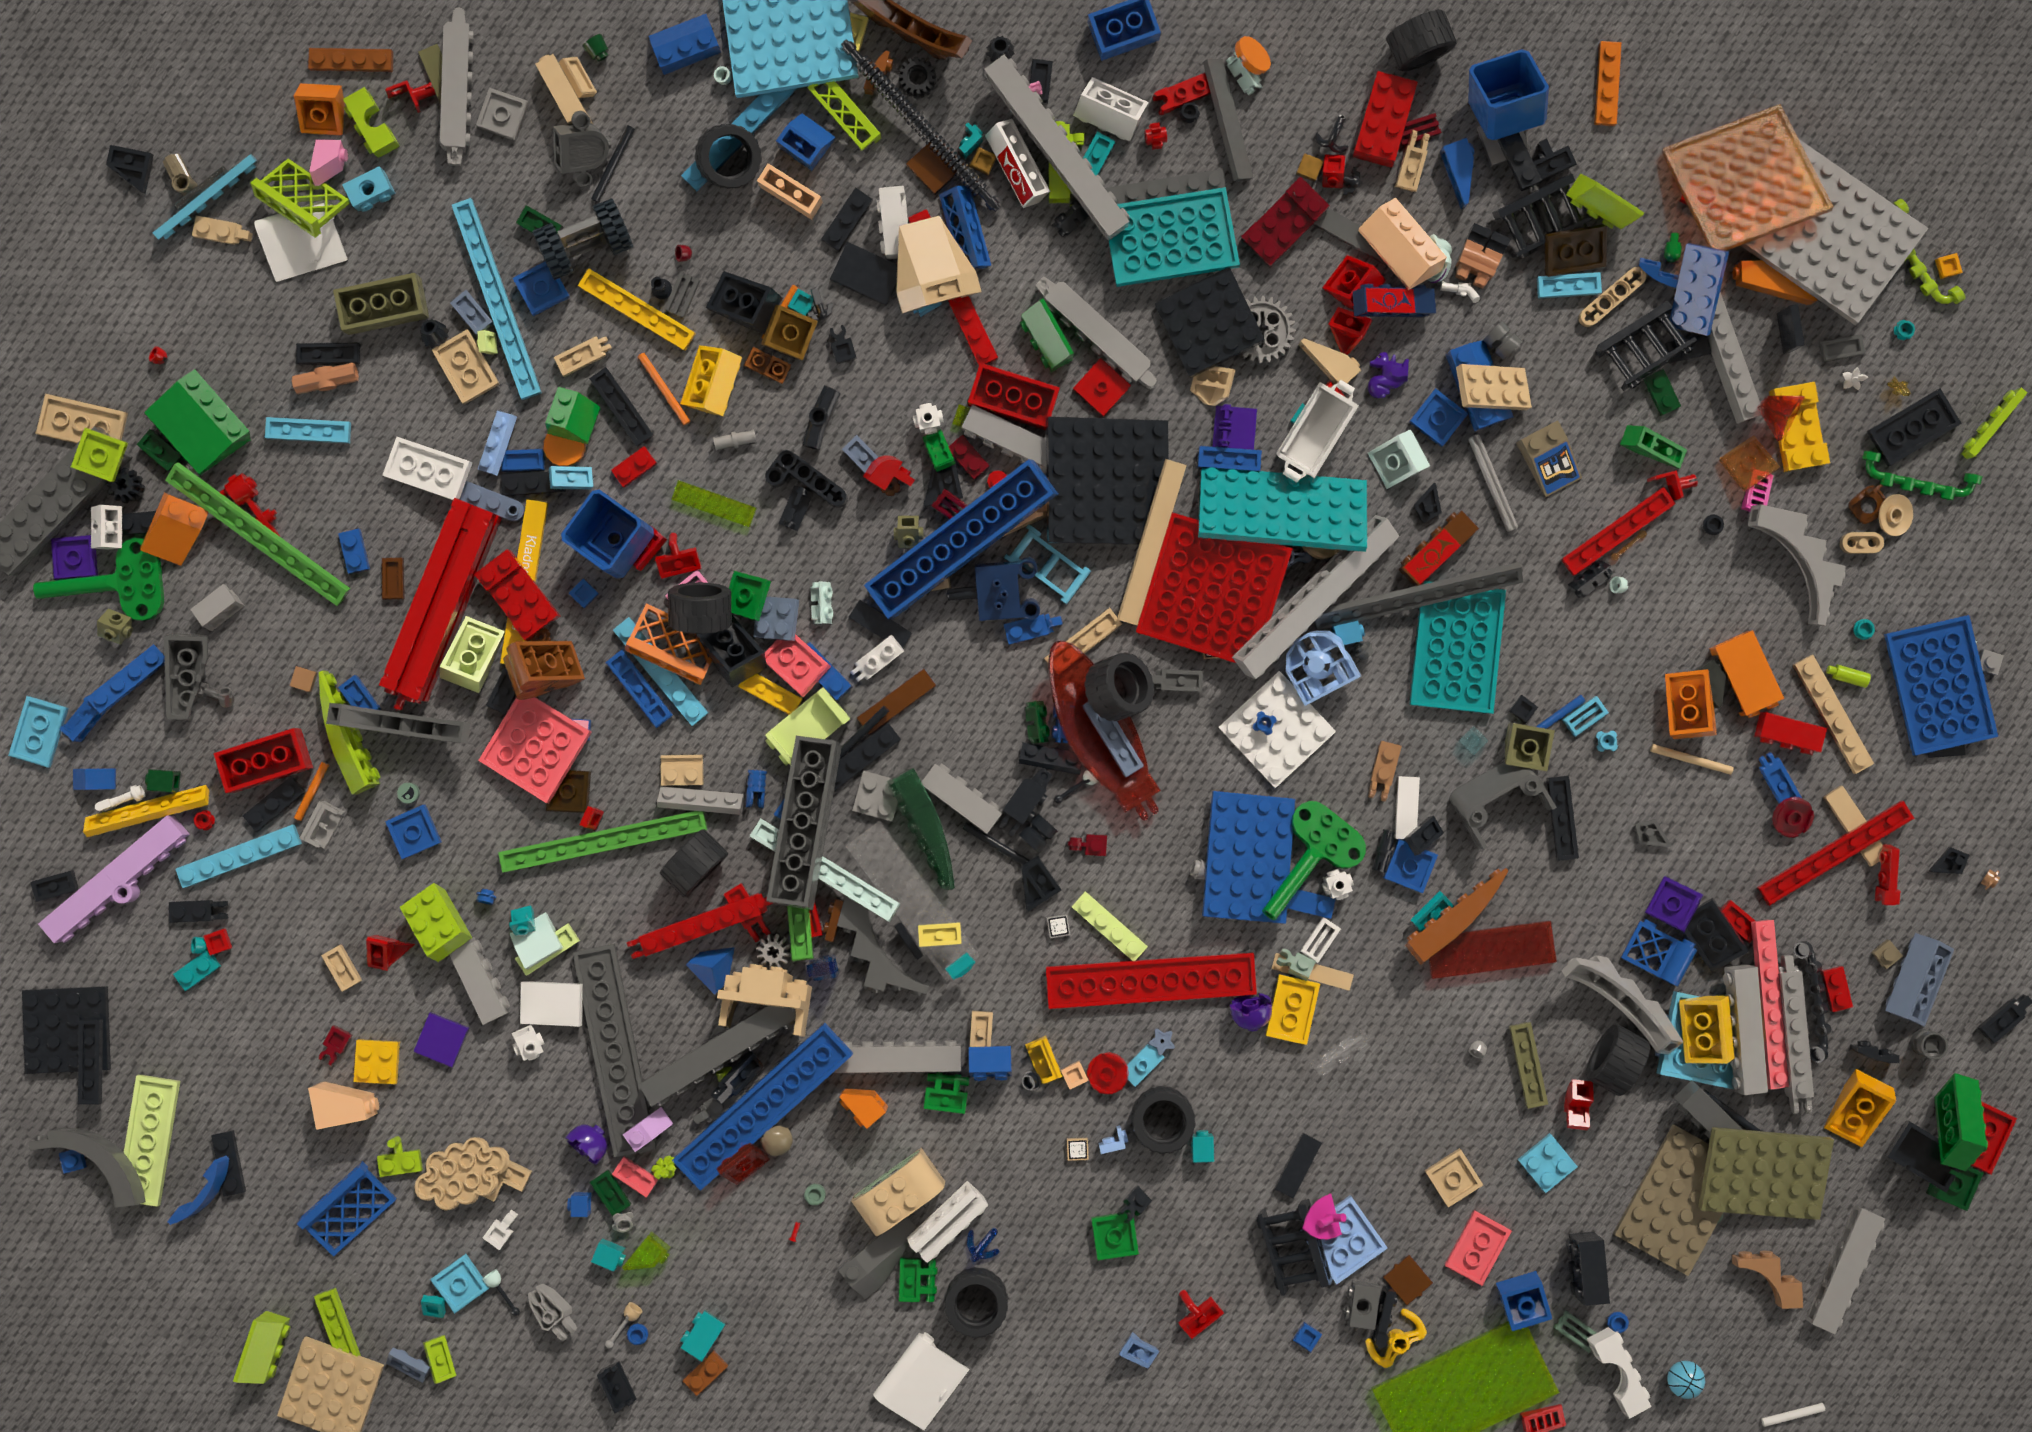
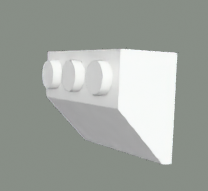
M1092 77L1080 96L1073 116L1079 118L1082 122L1097 126L1102 131L1113 133L1120 139L1130 141L1140 123L1148 102Z

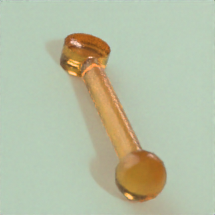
M1639 531L1638 536L1620 551L1613 553L1611 556L1612 560L1617 561L1620 555L1640 538H1645L1647 535L1646 531Z

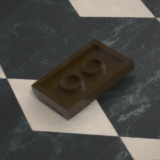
M1601 224L1545 234L1546 276L1550 277L1606 267V225Z

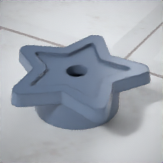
M1157 1028L1154 1030V1038L1148 1044L1154 1046L1160 1056L1166 1049L1175 1048L1171 1042L1172 1031L1163 1033Z

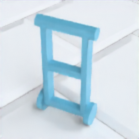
M1028 524L1026 529L1029 531L1010 556L1006 554L1004 559L1008 562L1020 561L1019 557L1032 539L1036 540L1053 554L1040 572L1035 574V577L1062 596L1060 600L1067 605L1091 570L1087 567L1083 569L1078 567L1040 538L1041 533ZM1059 559L1079 572V575L1066 592H1063L1046 579V576ZM1026 563L1022 566L1029 572L1033 570V568H1031Z

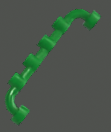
M1864 451L1862 460L1866 461L1867 473L1872 478L1880 480L1881 485L1892 487L1893 483L1900 484V489L1905 491H1913L1914 487L1921 489L1920 494L1933 496V493L1937 492L1941 493L1940 498L1946 500H1953L1954 496L1965 497L1970 495L1976 485H1981L1983 477L1981 475L1965 473L1963 482L1967 483V486L1964 489H1958L1952 486L1939 485L1933 482L1877 471L1874 463H1879L1880 453Z

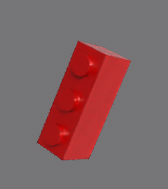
M1762 712L1759 715L1754 737L1761 738V743L1773 745V742L1780 743L1781 748L1793 750V747L1801 749L1800 753L1813 755V753L1822 751L1827 728Z

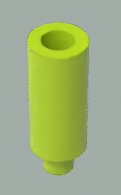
M1839 664L1835 667L1829 665L1826 669V673L1831 674L1833 679L1863 688L1868 686L1871 679L1869 673Z

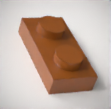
M713 1350L683 1379V1382L697 1396L728 1367V1364Z

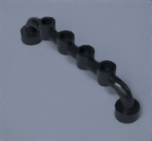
M1801 941L1794 945L1793 952L1796 957L1800 959L1807 958L1808 961L1805 966L1806 972L1810 975L1811 982L1808 991L1813 995L1814 1005L1811 1011L1816 1016L1817 1026L1814 1028V1032L1819 1037V1045L1810 1049V1059L1815 1063H1821L1828 1058L1827 1035L1832 1030L1831 1026L1825 1023L1824 1014L1828 1012V1005L1822 1002L1821 993L1825 991V985L1819 981L1818 973L1822 971V964L1816 961L1812 945L1807 941Z

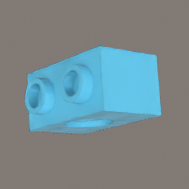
M380 166L342 184L352 206L357 211L362 212L370 210L373 204L379 201L386 202L390 200L391 196L396 194L385 171ZM374 187L373 193L366 195L367 189Z

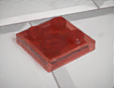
M749 1143L740 1147L738 1152L732 1157L723 1160L716 1169L721 1176L738 1185L766 1164L770 1158L764 1151Z

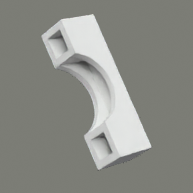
M1607 1327L1587 1338L1594 1356L1602 1363H1614L1619 1367L1620 1383L1613 1395L1622 1413L1630 1419L1650 1408L1651 1405L1648 1401L1650 1395L1639 1382L1641 1376L1635 1368L1633 1369L1630 1363L1633 1361L1630 1354L1622 1347L1624 1342L1621 1335Z

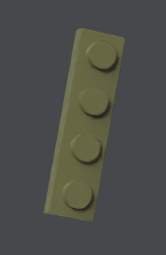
M1531 1022L1510 1025L1509 1029L1526 1108L1548 1105Z

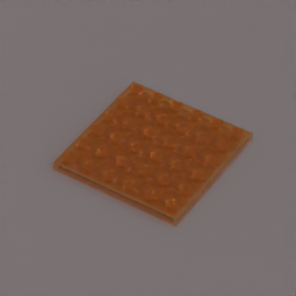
M1781 104L1662 149V154L1710 248L1727 251L1833 210L1834 206Z

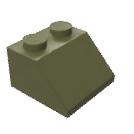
M1508 722L1505 739V764L1548 771L1555 730Z

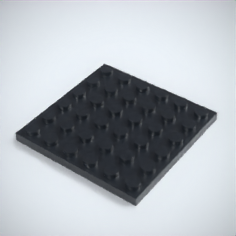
M1078 417L1046 418V475L1058 493L1057 496L1047 502V543L1140 544L1165 459L1169 460L1168 420Z

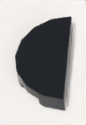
M902 922L895 925V929L915 959L918 960L923 957L921 949Z

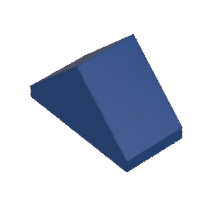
M116 768L73 769V790L116 789Z

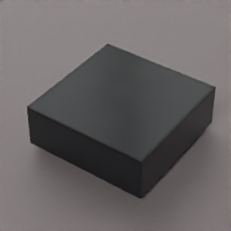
M1520 695L1508 712L1526 724L1538 709V706L1523 695Z

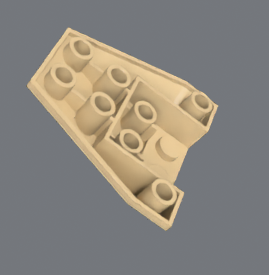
M940 216L899 226L896 294L902 314L921 309L924 306L982 292L975 269Z

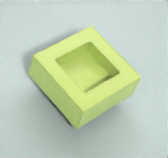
M486 330L477 331L479 352L489 355L498 354L496 333Z

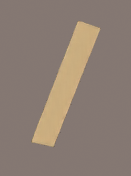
M1276 953L1272 969L1291 974L1288 972L1290 967L1279 966L1276 963L1278 957L1286 959L1284 956ZM1315 964L1308 979L1350 990L1354 975Z

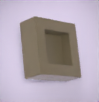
M1888 939L1871 952L1884 969H1888L1903 957Z

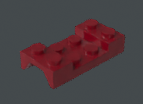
M1300 176L1279 200L1241 236V239L1271 267L1329 209L1330 205Z

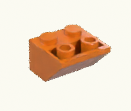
M845 1088L839 1096L841 1098V1105L847 1111L850 1109L855 1115L853 1118L860 1127L864 1125L866 1129L884 1115L888 1108V1105L875 1090Z

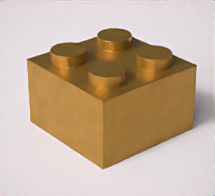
M776 305L761 344L796 359L803 360L818 321L783 306Z

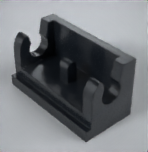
M620 1361L599 1371L597 1374L598 1380L614 1414L625 1406H631L637 1400Z

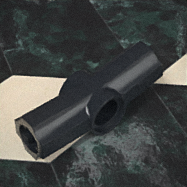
M824 385L814 408L809 413V422L803 446L815 450L821 449L826 426L841 395L840 392ZM817 413L825 415L822 422L814 421V416Z

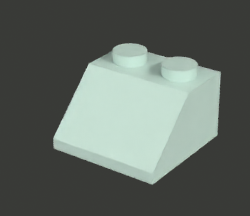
M1411 429L1368 452L1386 489L1430 466Z

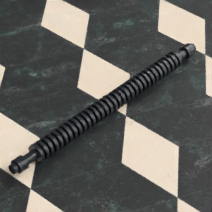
M844 40L841 43L842 50L857 62L855 67L859 69V72H863L862 75L864 77L867 76L866 79L870 81L871 85L875 84L874 88H878L877 91L881 93L882 97H885L886 101L890 100L888 103L890 105L893 104L892 107L896 109L897 113L901 112L900 116H904L903 119L907 121L908 125L912 124V129L916 127L914 131L916 133L919 132V137L923 136V141L928 139L925 143L927 145L930 144V149L934 148V153L939 151L936 155L938 157L941 156V161L945 160V165L950 163L947 167L949 169L952 168L951 171L953 173L956 172V177L961 175L958 179L960 181L964 179L962 182L964 185L968 183L966 188L972 187L969 191L971 193L975 191L973 195L975 197L979 195L986 202L985 205L990 211H998L1001 207L999 205L1000 202L985 190L987 186L985 183L981 185L983 180L977 181L980 177L978 175L975 176L976 173L974 171L970 174L972 168L966 169L969 165L967 163L964 164L965 161L963 159L959 162L961 159L960 155L956 157L958 153L956 151L953 152L954 149L952 147L948 149L950 147L949 143L945 145L947 141L945 139L942 140L943 137L941 135L937 137L939 133L937 131L934 133L936 129L934 127L931 128L932 125L930 123L927 124L928 121L926 119L923 121L925 117L923 115L920 116L921 113L919 111L916 112L917 109L915 107L912 109L914 105L912 103L909 104L910 101L908 99L905 100L906 97L904 95L901 96L902 92H898L899 89L893 83L890 84L891 80H887L888 77L880 71L879 67L875 68L876 64H872L873 61L869 59L868 55L863 57L856 50L857 47L852 41Z

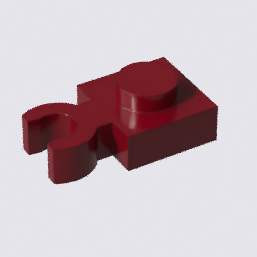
M333 1025L323 1042L327 1049L320 1053L319 1060L324 1059L325 1055L328 1054L330 1056L328 1064H334L337 1060L336 1052L342 1054L353 1035Z

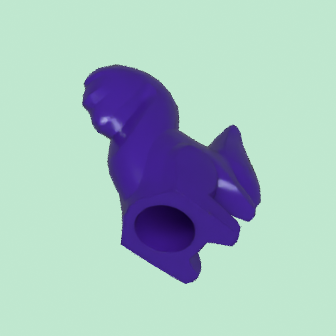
M1382 352L1375 360L1370 361V366L1382 369V375L1374 376L1368 382V392L1374 398H1384L1390 394V389L1398 388L1408 381L1409 359H1405L1403 363H1397L1396 355L1393 354L1389 361L1388 354Z

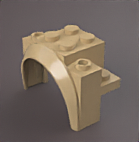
M750 964L749 968L743 967L742 973L733 972V975H726L724 990H718L717 998L722 1000L718 1025L731 1027L735 1008L739 1001L783 1008L790 1007L796 1011L793 1035L805 1037L812 986L806 985L807 981L794 979L793 982V976L788 974L787 970L771 966L770 970H767L762 965Z

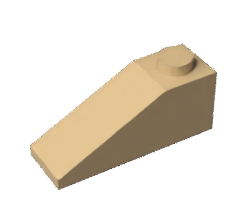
M1302 339L1298 344L1333 383L1337 384L1341 379L1348 384L1361 371L1359 368L1360 364L1353 357L1350 358L1346 354L1307 339Z

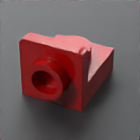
M1325 155L1322 187L1343 188L1345 155Z

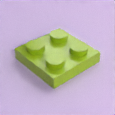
M84 428L71 467L114 482L128 443L89 428Z

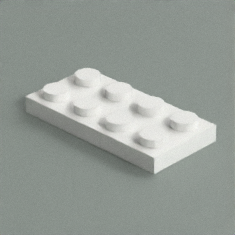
M396 437L383 476L451 500L454 498L460 499L472 462Z

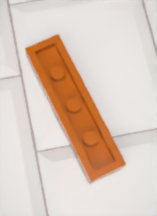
M1600 41L1594 125L1615 126L1617 124L1621 42Z

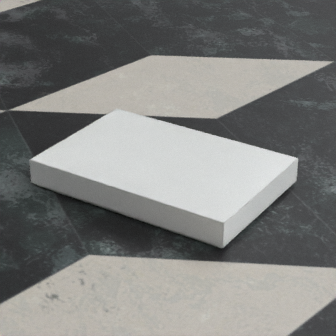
M521 982L520 1024L582 1026L583 984Z

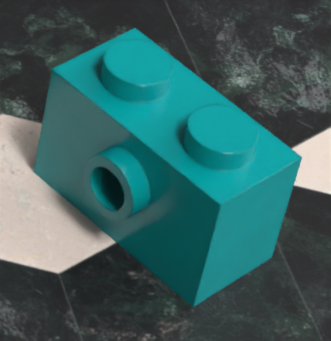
M706 1310L702 1314L700 1312L697 1313L692 1321L694 1324L691 1332L686 1330L680 1340L683 1343L681 1348L701 1362L726 1324Z

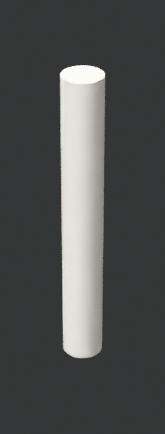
M1823 1403L1761 1418L1763 1426L1766 1427L1824 1412L1825 1407Z

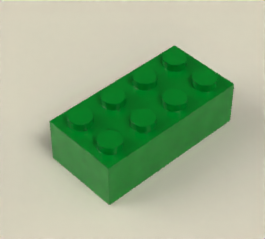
M1954 1073L1935 1095L1934 1101L1941 1164L1966 1171L1976 1162L1982 1152L1986 1151L1988 1141L1985 1135L1986 1124L1983 1119L1984 1108L1981 1103L1982 1091L1979 1087V1080Z

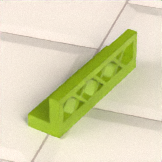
M835 81L824 83L828 89V95L818 94L815 90L818 84L808 86V90L861 151L872 142L876 144L882 139L880 132ZM830 99H837L842 105L841 110H832ZM844 115H851L855 120V126L845 125L843 122ZM857 130H864L869 138L861 143L857 139Z

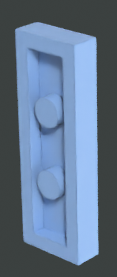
M497 411L478 470L498 476L517 419L516 416Z

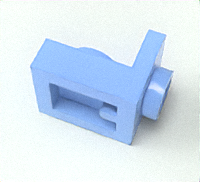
M1116 1126L1119 1139H1115L1114 1136L1103 1138L1102 1142L1099 1143L1101 1154L1126 1149L1124 1144L1128 1142L1126 1130L1121 1131V1127Z

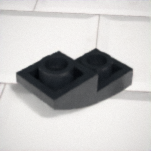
M1857 1041V1044H1850V1049L1863 1056L1882 1062L1900 1064L1899 1055L1892 1053L1890 1049H1878V1046L1871 1045V1041Z

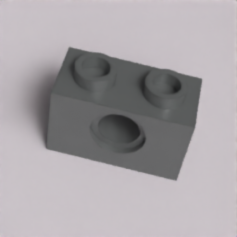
M1352 1280V1286H1348L1347 1298L1350 1299L1349 1307L1345 1308L1344 1318L1350 1327L1375 1330L1380 1295L1378 1284ZM1359 1301H1366V1306L1363 1309L1356 1307Z

